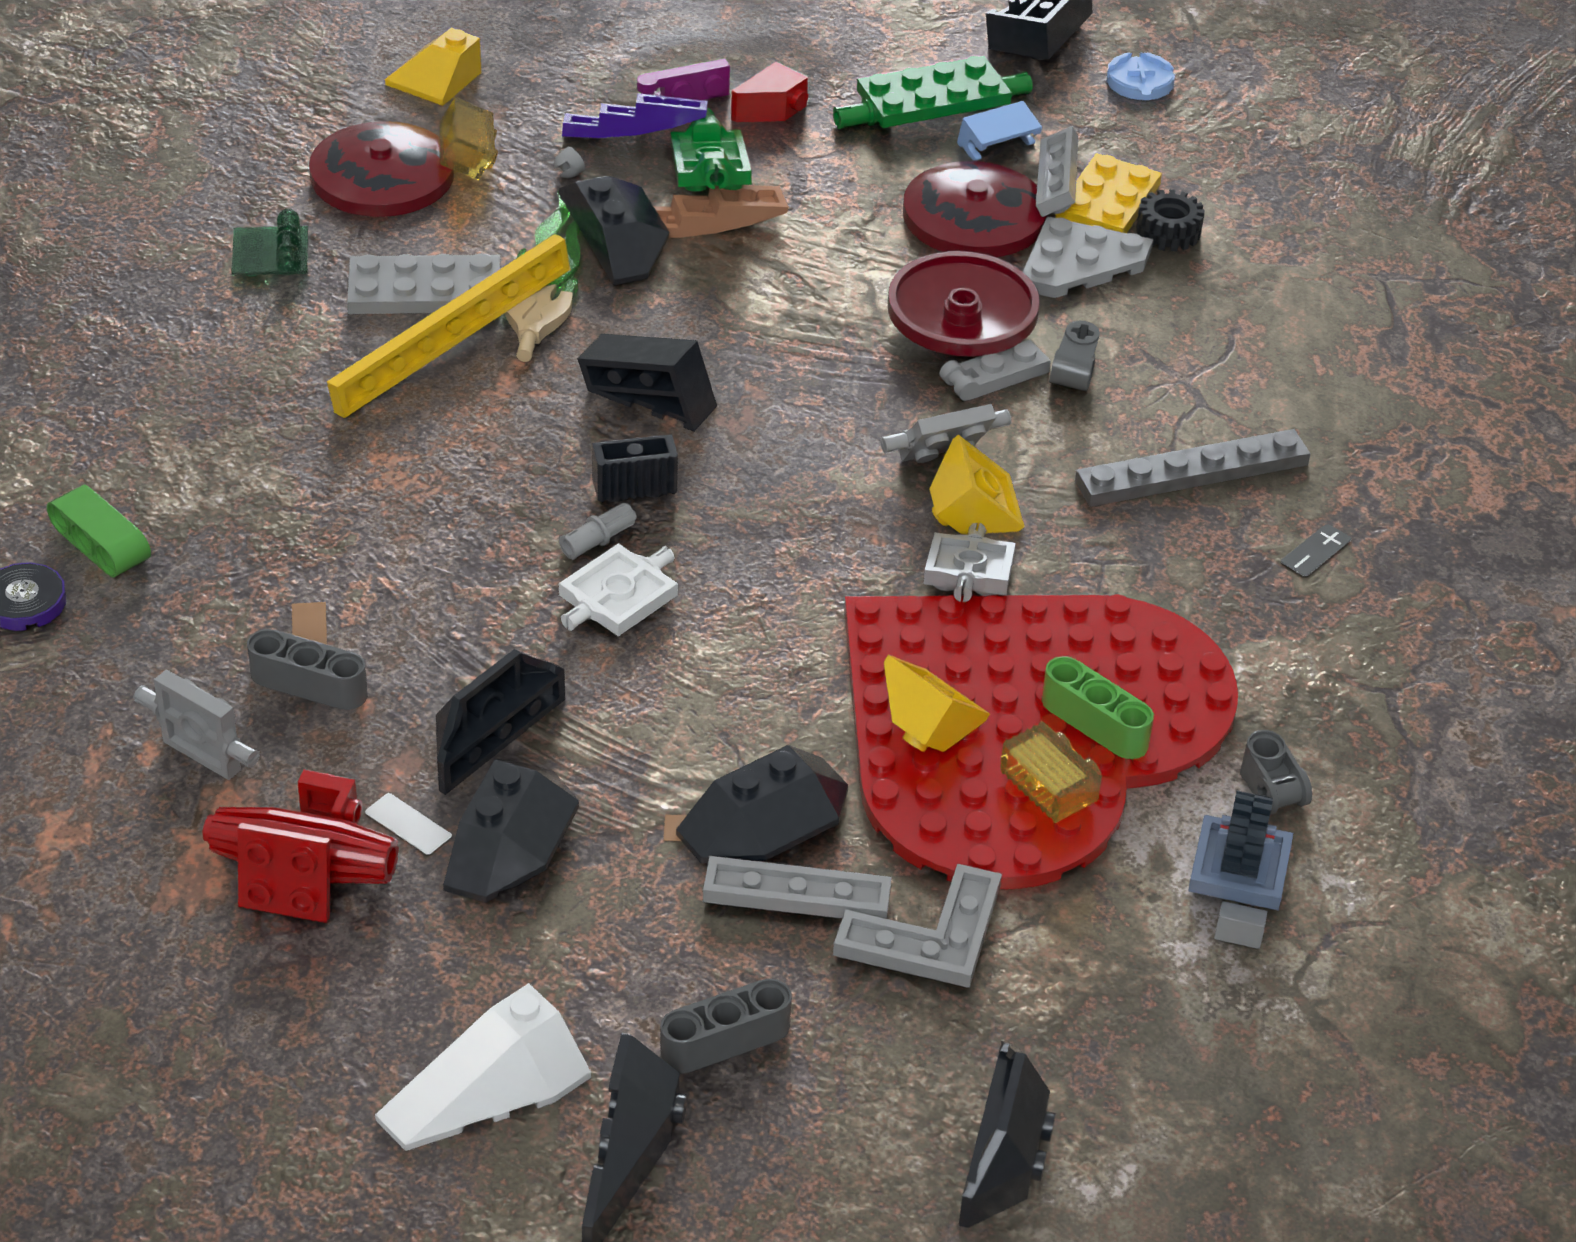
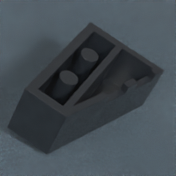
M1008 0L1009 7L997 12V10L992 9L986 12L988 49L1031 56L1035 60H1049L1093 14L1092 0Z
M600 334L577 358L589 392L631 407L634 403L652 410L651 416L659 419L669 416L684 422V428L695 432L717 407L697 340Z

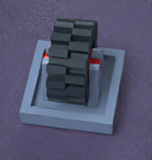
M1237 790L1232 816L1222 815V818L1204 814L1189 883V892L1279 911L1294 833L1276 830L1277 826L1268 824L1273 798Z

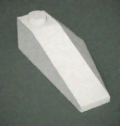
M528 983L485 1012L375 1114V1118L380 1126L407 1151L460 1134L466 1125L492 1117L494 1122L509 1118V1111L535 1103L536 1107L540 1108L553 1104L591 1078V1071L560 1012Z

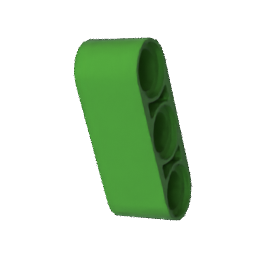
M81 485L47 504V513L55 529L110 577H116L151 557V549L143 533L89 486Z
M1056 657L1047 663L1042 703L1048 711L1122 758L1137 759L1147 753L1154 717L1152 709L1147 704L1074 658Z

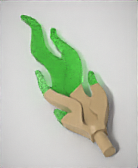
M559 190V206L535 230V246L552 235H557L571 215L559 195ZM575 220L567 226L565 236L570 270L504 313L508 323L518 336L517 358L522 362L530 361L535 344H540L541 340L558 328L571 313L573 298L578 290V280L571 278L578 270L581 261L580 246L577 238L580 229ZM521 249L516 259L526 253V249ZM563 286L559 296L552 300L556 292Z

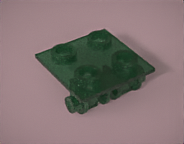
M286 208L277 216L278 227L234 228L232 276L245 275L252 277L257 275L307 273L308 226H300L299 215L293 209Z

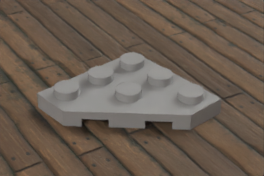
M1047 216L1023 273L1031 279L1039 295L1057 298L1067 295L1068 288L1083 284L1087 289L1110 282L1113 275L1127 271L1130 275L1143 272L1152 251L1153 239L1141 237L1134 233L1108 230L1097 225L1090 226L1071 222L1065 218Z

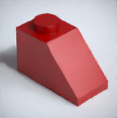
M774 62L732 90L731 120L734 122L786 121L807 106L809 97L807 93L808 77L778 62Z

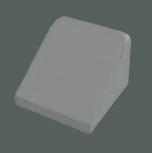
M1222 901L1214 939L1260 949L1268 911Z

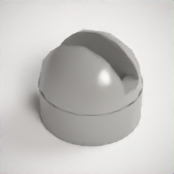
M566 147L555 157L554 169L560 167L563 171L559 175L560 177L573 178L585 170L583 159L572 147Z

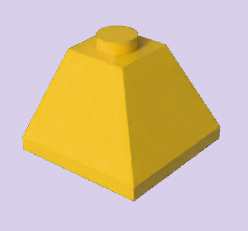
M450 28L424 46L385 79V85L444 106L481 74L480 38L467 34L462 30Z
M958 434L952 439L929 488L934 505L932 507L933 515L940 524L951 526L961 535H968L969 527L973 523H977V531L979 524H983L986 528V534L1019 532L1025 526L1010 474Z
M888 655L884 660L892 722L905 731L902 738L915 748L925 752L927 747H931L944 752L988 719L989 712L927 669Z

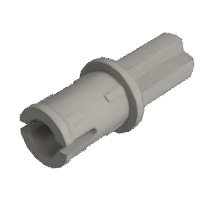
M621 503L598 517L592 515L587 518V522L566 535H562L559 538L560 547L567 558L574 560L597 545H607L612 536L634 524L637 518L636 513L628 503Z

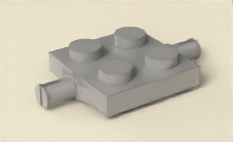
M992 404L917 420L909 430L881 437L880 445L885 454L899 450L902 462L916 459L917 463H924L937 458L939 453L947 452L952 439L958 434L976 447L975 444L990 429L1010 426L1011 416L1007 409L994 412Z
M977 523L971 524L968 535L934 532L925 567L923 584L933 585L937 589L944 591L954 590V597L958 601H961L962 594H964L963 602L971 599L972 591L983 596L1007 595L1016 543L997 541L984 537L986 528L981 523L979 524L978 531L976 530Z
M167 669L154 679L156 693L145 685L140 686L136 690L134 701L150 709L156 715L161 726L163 742L227 780H230L241 771L240 762L248 768H252L258 762L260 757L259 751L245 745L237 737L233 707L224 699L210 695L198 688L191 680L182 679Z

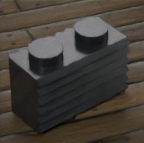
M672 434L591 443L592 480L599 502L603 503L605 500L619 502L624 499L627 500L629 497L633 499L637 496L643 498L645 495L648 497H660L668 493L675 494L677 492L678 454Z

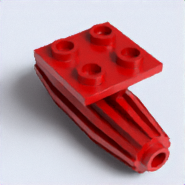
M219 807L214 815L209 814L203 826V840L209 843V850L238 861V907L327 923L330 919V883L388 884L392 880L398 861L399 847L396 838L347 820L276 807Z

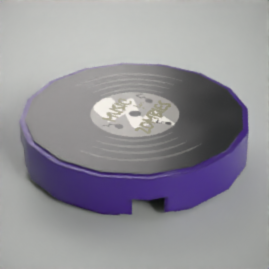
M31 562L12 564L0 569V628L13 631L27 630L26 625L37 623V626L40 627L48 624L60 615L66 605L64 580L57 571L47 565Z

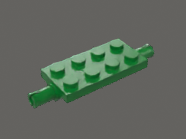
M971 56L963 60L938 62L935 65L906 68L903 71L886 74L878 73L870 77L857 79V92L861 96L862 102L843 107H834L833 119L838 129L865 123L868 126L880 124L882 128L1008 105L1011 104V96L1025 93L1030 94L1032 92V79L1027 72L1001 77L985 56Z
M707 108L705 118L692 121L685 131L670 132L678 187H685L688 191H702L707 186L711 189H715V186H718L719 189L738 190L743 188V185H752L751 167L741 129L726 130L710 108Z

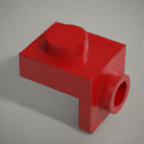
M304 769L297 782L300 811L343 819L358 824L362 813V801L357 799L355 780Z

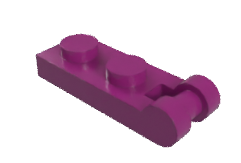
M726 59L646 73L637 77V90L640 94L706 100L727 96L730 89V65Z

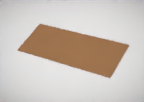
M326 602L292 604V635L327 645Z

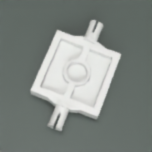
M618 543L559 583V596L575 606V608L561 616L564 627L572 631L585 620L592 619L615 635L620 636L678 595V583L660 570L674 561L675 557L670 548L667 550V546H663L650 557H644L630 552Z

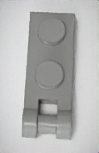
M1029 339L999 353L979 356L962 363H958L955 360L948 361L940 369V377L948 385H954V392L962 400L968 401L1049 373L1051 360Z

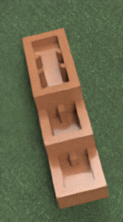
M743 185V188L738 190L719 189L718 186H715V189H709L708 196L673 195L671 207L654 206L669 230V238L714 234L750 226L786 214L789 208L780 186Z

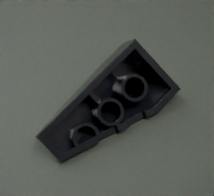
M621 1033L609 1084L611 1097L608 1118L602 1119L598 1152L599 1164H594L582 1222V1242H603L670 1144L674 1124H683L685 1118L687 1094L679 1093L680 1073L630 1034Z

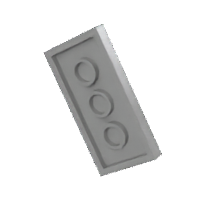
M479 253L475 255L438 254L413 256L402 254L399 256H350L347 299L348 314L433 313L500 270V255Z

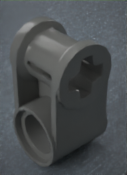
M1081 320L1068 324L1060 347L1054 356L1049 383L1088 391L1096 355L1094 353L1100 336L1097 326L1088 321Z
M1258 730L1253 732L1248 737L1240 769L1241 777L1247 783L1251 792L1273 798L1270 815L1276 813L1280 807L1297 804L1300 807L1309 805L1312 801L1310 780L1307 773L1299 766L1290 752L1285 740L1273 731Z

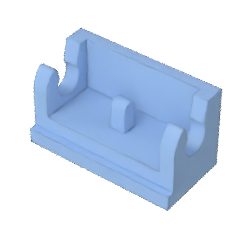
M1024 101L964 117L957 144L963 147L973 161L981 159V155L975 147L982 151L986 150L989 145L1020 137L1027 145L1035 143V140L1030 134H1040L1042 126Z

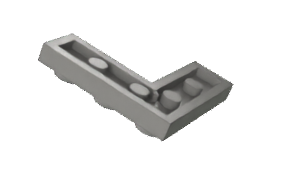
M957 864L936 930L845 910L834 941L833 956L970 988L1001 886L1002 874Z

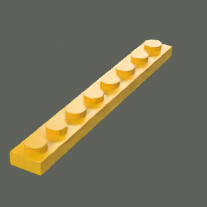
M556 234L552 235L328 380L327 385L334 413L346 418L568 272L570 265L565 239Z

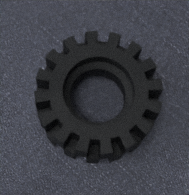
M1163 189L1157 190V195L1153 192L1148 193L1147 198L1143 197L1139 204L1136 225L1137 234H1140L1141 237L1153 239L1152 247L1157 244L1159 245L1158 250L1165 251V247H1170L1171 251H1177L1179 246L1182 250L1189 249V244L1195 246L1197 240H1200L1205 211L1203 210V204L1201 202L1197 203L1196 197L1187 198L1188 193L1183 191L1180 195L1175 194L1176 190L1169 189L1167 194H1165Z

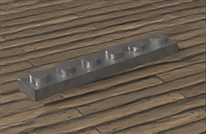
M1295 429L1077 469L1075 483L1089 507L1307 466L1311 453Z

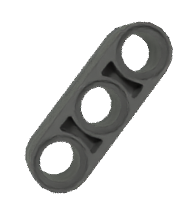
M272 629L259 630L248 638L247 649L251 679L256 684L344 710L355 709L366 702L368 694L365 662L360 655Z
M763 979L667 1013L660 1025V1058L679 1073H688L783 1039L790 1029L792 1002L790 988L784 982L777 979Z

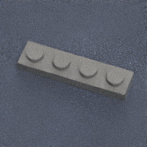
M1073 126L1041 139L1036 207L1042 217L1051 213H1062L1075 203L1079 137Z
M709 856L703 887V902L842 919L845 910H851L887 919L892 877Z

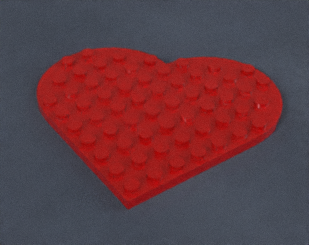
M1119 594L1111 596L989 595L971 596V599L967 602H963L964 596L961 597V601H958L953 595L845 596V622L859 782L863 807L876 832L881 831L893 843V851L920 870L924 866H928L936 871L947 874V881L952 882L957 864L1002 874L1000 886L1002 890L1041 886L1060 880L1062 873L1078 865L1085 868L1106 850L1108 841L1116 829H1119L1124 814L1127 788H1141L1170 782L1177 779L1179 772L1187 770L1194 765L1200 768L1220 751L1222 742L1228 733L1232 731L1238 705V688L1234 671L1220 647L1200 628L1174 612L1157 605L1127 598ZM888 655L927 669L989 712L988 719L944 752L931 747H927L925 752L915 748L902 738L905 731L892 722L884 660ZM1056 657L1074 658L1147 704L1154 713L1147 753L1137 759L1122 758L1048 711L1042 703L1047 663Z

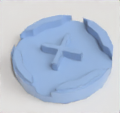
M1124 53L1115 57L1108 64L1107 83L1113 91L1121 96L1135 100H1153L1168 95L1173 89L1175 79L1173 67L1160 56L1151 53H1140V57H1131L1132 53Z

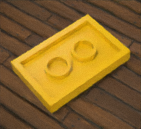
M1096 153L1076 180L1075 203L1066 211L1056 214L1055 218H1065L1071 222L1090 226L1097 225L1108 230L1127 233L1138 218L1141 199L1143 197L1147 198V194L1150 192H1156L1161 184L1162 173L1151 170L1143 165H1134L1118 160L1110 155Z

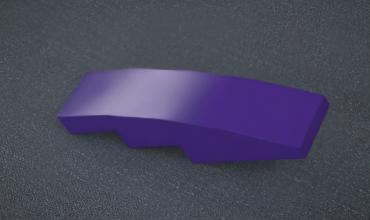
M638 93L636 107L601 103L599 117L565 113L562 136L607 138L635 136L671 129L705 118L708 101Z

